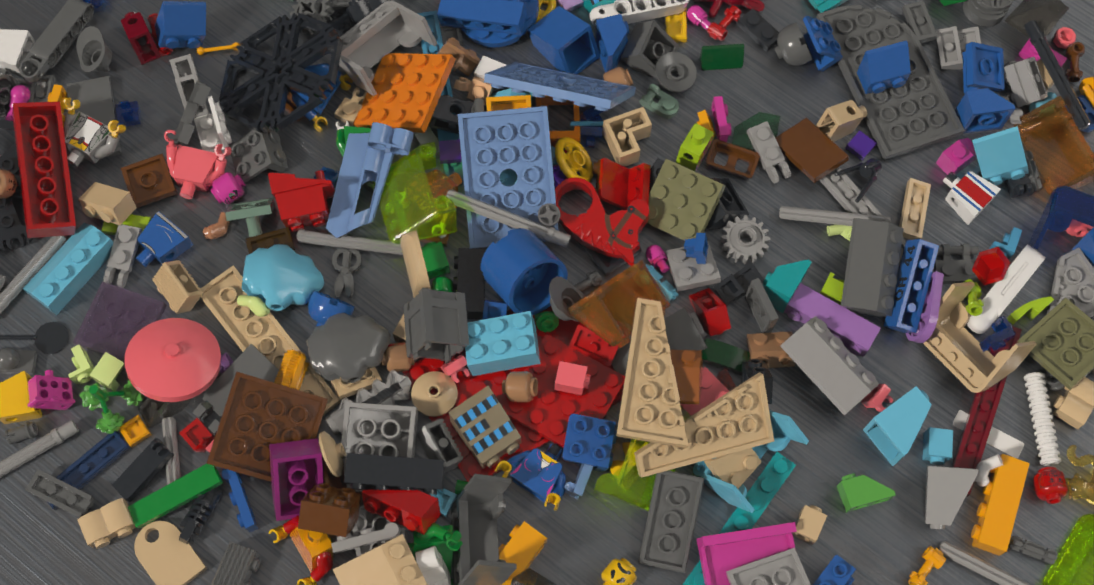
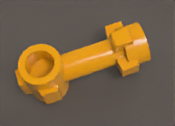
M929 546L922 554L926 561L918 572H911L908 583L910 585H927L928 582L925 578L932 568L939 569L945 563L944 553L937 547Z

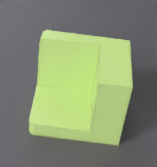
M105 352L90 373V376L111 391H116L120 384L115 379L124 368L125 363Z

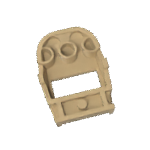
M417 230L403 234L400 240L413 298L419 294L422 288L431 289Z

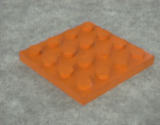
M389 53L381 59L371 82L377 94L373 96L367 92L362 108L358 112L353 125L355 127L371 128L372 123L376 122L386 124L392 128L425 133L456 59L452 54Z

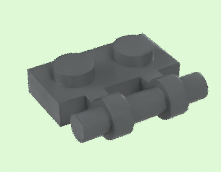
M941 244L939 246L937 255H941V260H935L934 272L937 271L944 274L943 284L963 283L968 279L977 283L981 282L972 271L976 259H970L971 254H978V246H970L969 244H961L960 246ZM950 255H960L961 260H951Z

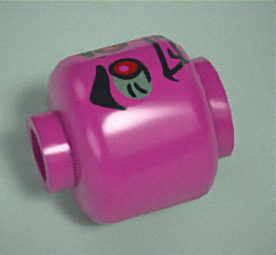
M226 172L212 183L213 188L211 192L220 204L225 203L229 205L244 195L242 187L245 186V183L238 174L234 176L232 173Z

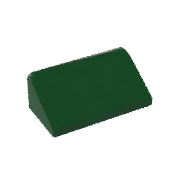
M744 44L703 46L701 49L700 64L703 71L743 67Z

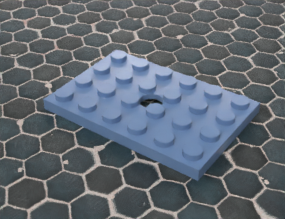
M519 62L487 72L484 77V82L490 83L493 88L503 89L504 87L512 88L511 91L516 93L528 91L532 92V96L541 98L545 97V95L551 96L554 101L558 102L570 100L574 101V105L583 107L587 106V104L593 105L596 110L608 111V109L635 95L636 89L634 86Z
M547 106L458 114L465 195L540 223L538 219L540 207L546 203L556 205ZM506 169H512L517 174V182L513 186H504L500 181V174ZM466 210L470 248L489 247L492 242L497 243L508 235V231L515 229ZM558 223L551 227L556 228V230H558Z

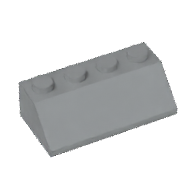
M816 316L806 322L780 346L843 415H846L879 385L875 376L861 365L857 356L850 353L843 345L841 339L834 336L827 328L826 323Z

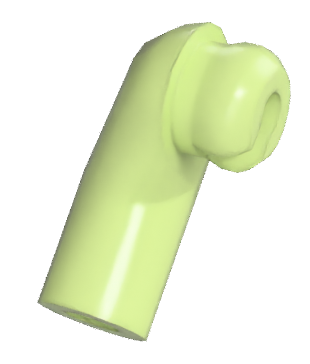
M239 295L237 298L239 306L248 307L259 317L267 316L270 313V309L266 307L264 301L258 296Z

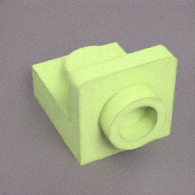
M77 345L71 348L74 357L71 359L77 370L68 374V376L75 384H83L92 379L90 373L95 367L87 351L82 346Z

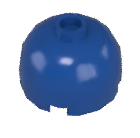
M313 290L308 303V313L317 322L316 326L324 325L329 317L338 313H347L352 316L355 306L345 301L332 298L330 295Z

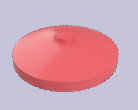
M184 318L158 320L143 327L130 340L125 352V369L128 379L134 388L148 398L161 402L188 400L203 393L218 376L221 367L219 343L210 330L195 321Z

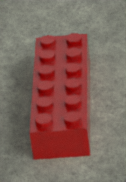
M60 101L13 103L12 114L27 238L74 235L76 222Z

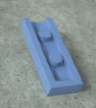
M581 464L574 483L567 482L565 484V493L576 499L582 496L593 466Z

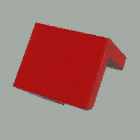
M999 247L979 252L972 271L983 285H988L1003 280L1011 262Z

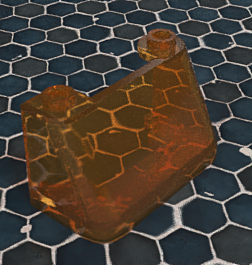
M1061 96L1020 117L1021 124H1013L1014 127L1018 126L1021 140L1026 149L1033 153V160L1046 181L1043 184L1049 196L1054 194L1055 197L1094 182V153L1075 124L1072 115L1065 107L1066 104Z
M640 260L600 285L567 309L575 319L612 347L618 345L621 348L631 341L629 337L632 335L637 298L661 301L663 315H666L664 310L671 305L644 262Z

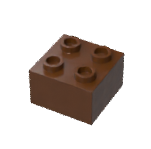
M325 483L314 485L301 500L298 528L347 537L358 521L362 493L355 492L351 488H331V485Z

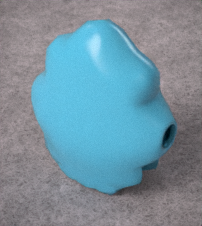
M276 244L268 249L258 248L253 253L246 255L242 291L247 295L260 297L270 310L281 311L290 305H305L309 302L313 290L319 292L324 286L323 275L315 267L313 260L309 256L296 254L288 245Z

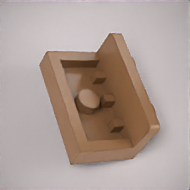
M792 331L747 334L746 341L750 352V359H761L766 362L768 368L794 367L796 363L780 347L793 335Z

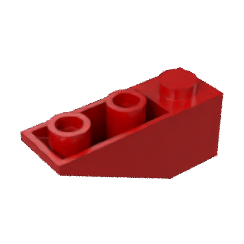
M419 490L362 491L364 508L368 512L380 515L390 522L403 525L411 531L424 535L430 525L440 517L438 498Z

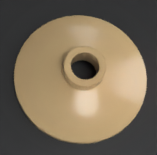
M438 371L421 375L415 381L411 391L414 406L422 414L431 417L442 416L448 413L454 407L458 397L455 382L450 376ZM432 388L438 389L436 395L430 394Z
M320 432L319 444L323 458L332 474L339 477L343 473L342 457L346 456L345 449L342 443L337 444L327 432Z

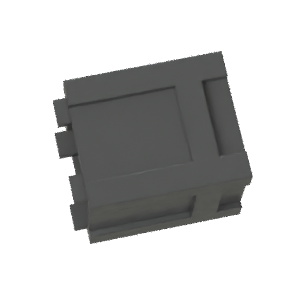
M422 288L412 301L407 302L403 306L407 357L413 358L415 361L418 358L439 359L447 364L456 353H461L463 348L469 345L465 293Z

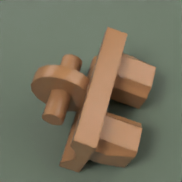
M453 37L449 38L438 52V54H452L456 59L452 71L455 72L458 69L467 76L472 73L481 60L477 57L476 52L471 49L466 50Z

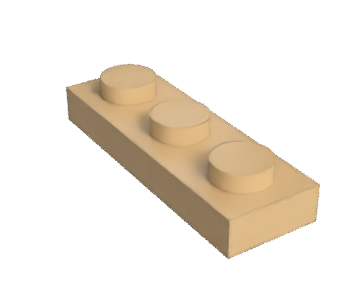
M910 178L907 182L899 227L904 228L903 238L910 240L922 239L931 188L929 183Z

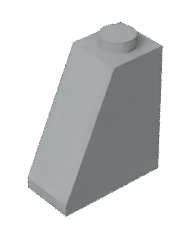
M927 465L925 523L930 524L931 529L944 530L945 525L951 526L978 475V469Z

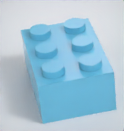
M531 311L467 323L469 345L465 348L467 366L472 376L541 364L536 326Z

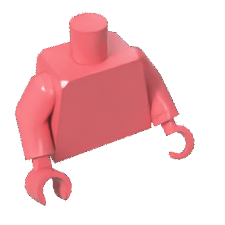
M167 130L164 133L165 140L169 142L166 145L167 165L171 177L174 178L178 186L182 187L179 195L185 199H192L195 190L207 192L210 186H212L213 181L225 173L227 164L225 157L231 154V148L226 147L224 153L222 152L223 144L216 145L215 153L178 145L177 148L174 140L170 139L167 135L168 133L176 135V132L174 130Z

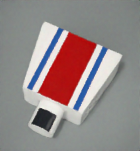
M951 171L943 180L951 188L945 198L946 201L967 225L981 213L1001 190L972 171H969L962 179Z

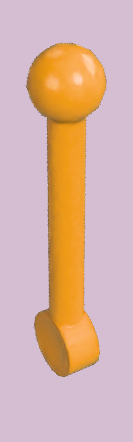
M235 42L232 45L198 47L197 53L203 55L205 52L229 49L238 50L236 47L241 46V44Z

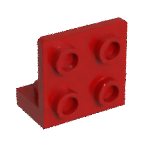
M602 158L600 162L599 199L623 210H627L629 204L636 199H642L649 205L651 166L642 163L628 169L607 158Z
M589 313L588 317L578 324L569 347L610 368L621 343L628 336L629 331L620 323H611L605 320L601 314Z

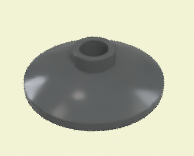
M679 52L664 54L660 57L655 67V74L659 83L667 90L673 92L688 90L694 84L697 77L693 61L688 56ZM671 73H675L677 77L672 76Z

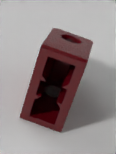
M140 12L127 13L125 18L121 19V23L141 65L160 58L159 50ZM144 37L147 43L140 45L138 40Z

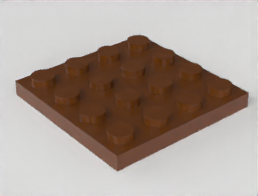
M236 371L207 464L271 482L269 444L316 439L328 399Z

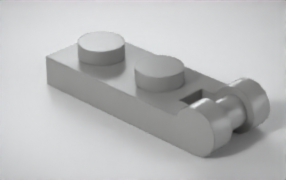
M390 522L382 530L375 531V527L360 531V536L352 537L351 534H348L347 537L339 536L337 537V542L331 543L333 553H341L390 540L401 534V527L396 523Z

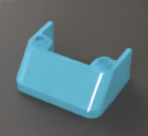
M769 410L774 442L752 448L761 459L767 450L781 451L785 449L790 440L806 445L809 440L790 416ZM704 461L697 462L694 465L693 473L697 477L704 478V484L729 504L753 513L755 509L745 498L747 488L744 484L737 489L735 485L715 478Z

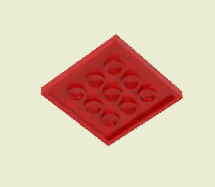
M546 334L539 345L541 364L527 366L524 372H530L533 377L537 378V396H534L530 402H511L507 398L503 409L510 419L564 448L569 416L571 414H579L604 420L624 385L625 376ZM560 361L587 366V374L591 375L588 389L583 388L582 395L554 390Z

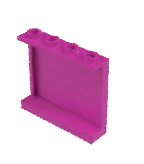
M795 522L697 538L705 585H730L726 571L795 548L792 534L797 532Z

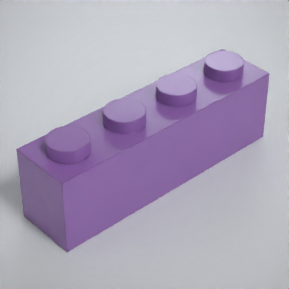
M802 283L799 284L784 311L790 319L797 322L801 321L804 324L816 316L826 323L827 328L834 336L841 339L843 345L848 348L850 353L857 356L861 355L862 357L868 352L881 329Z

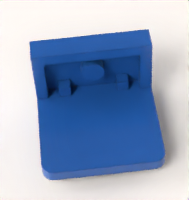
M805 16L803 21L808 32L803 36L818 70L823 72L843 58L840 52L841 47L834 39L833 29L828 22Z
M571 414L567 424L562 454L563 459L595 466L594 471H606L612 466L614 454L611 453L612 444H615L617 438L616 422Z

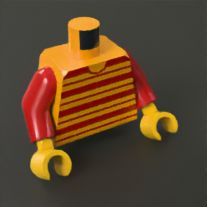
M299 515L283 525L271 529L269 534L275 532L277 535V540L273 541V543L286 539L288 534H290L292 541L311 572L309 577L299 579L297 585H317V582L333 567L332 542L325 533L299 529Z

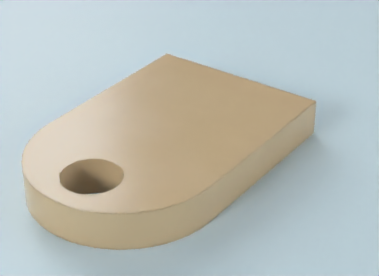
M155 521L141 529L135 540V554L156 585H187L208 568L190 543L185 544L179 541L181 531L175 525L166 521ZM152 530H158L159 538L155 542H148V533Z

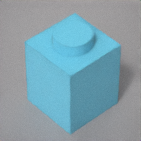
M929 427L923 433V460L930 461V464L944 465V463L952 458L953 430Z

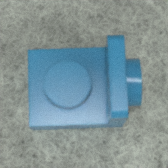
M1013 227L1009 234H1004L1001 243L994 241L989 249L999 247L1009 260L1015 253L1022 230Z

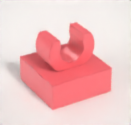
M458 355L449 363L441 366L445 375H451V379L456 383L459 382L456 376L458 371H463L467 377L470 375L469 370L464 367L467 365V360L463 355Z
M879 384L862 399L861 403L866 408H875L878 412H882L886 409L882 405L883 401L886 403L893 402L892 397L888 395L891 389L886 384Z

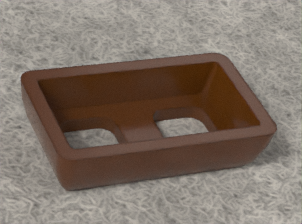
M714 139L706 159V164L709 167L745 179H751L760 155L757 152ZM717 153H722L729 157L725 166L714 162ZM737 160L749 163L746 173L735 170Z

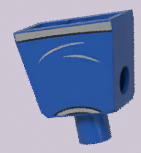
M158 211L137 239L144 250L136 259L145 267L154 259L163 264L164 262L173 261L191 248L193 243L188 235Z

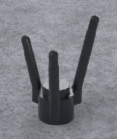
M871 158L864 163L835 172V176H840L860 170L861 176L869 179L856 198V203L863 198L873 182L877 180L876 175L882 170L879 159Z

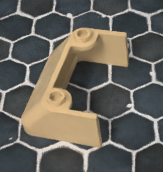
M973 282L953 283L940 300L936 327L930 338L923 344L971 392H983L1015 371L1037 343L1035 341L1016 343L1010 350H1002L994 357L964 328L970 319V314L966 311V305L962 301L975 284Z

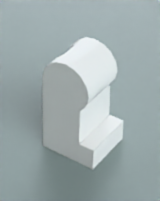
M436 546L415 553L417 564L427 585H451L450 572Z

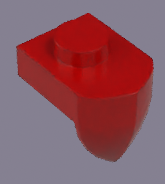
M198 417L179 432L190 447L198 453L207 452L205 448L215 438Z

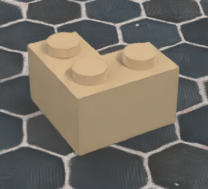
M644 106L603 121L602 133L615 162L624 167L639 162L640 148L636 141L650 137L652 123Z

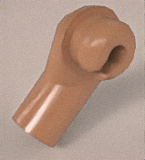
M225 212L220 213L218 223L203 229L202 233L206 239H216L227 233L230 221H227Z

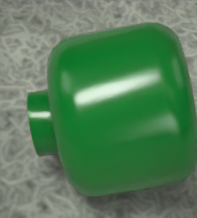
M444 276L437 277L432 281L431 290L453 292V281Z

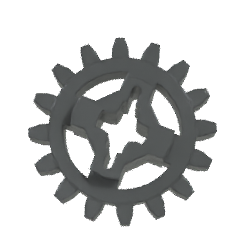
M297 0L298 4L292 5L294 11L289 14L291 17L293 13H296L298 16L299 12L326 23L327 20L332 21L330 14L334 13V10L331 8L334 4L330 0ZM305 28L301 31L304 35H306L308 32L311 35L314 34V30L309 28Z

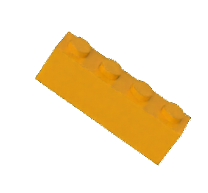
M1005 454L1000 455L1003 465L990 470V482L983 487V494H985L984 502L980 503L977 510V516H979L978 524L974 525L971 532L973 547L998 556L1007 552L1030 464Z
M525 521L521 526L517 524L509 534L511 539L507 545L502 544L498 548L499 559L505 560L506 563H514L517 566V569L502 585H516L547 543V537Z

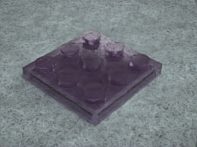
M102 282L73 343L76 346L80 345L85 349L103 355L107 352L125 362V352L130 340L143 327L160 320L167 305L162 301Z

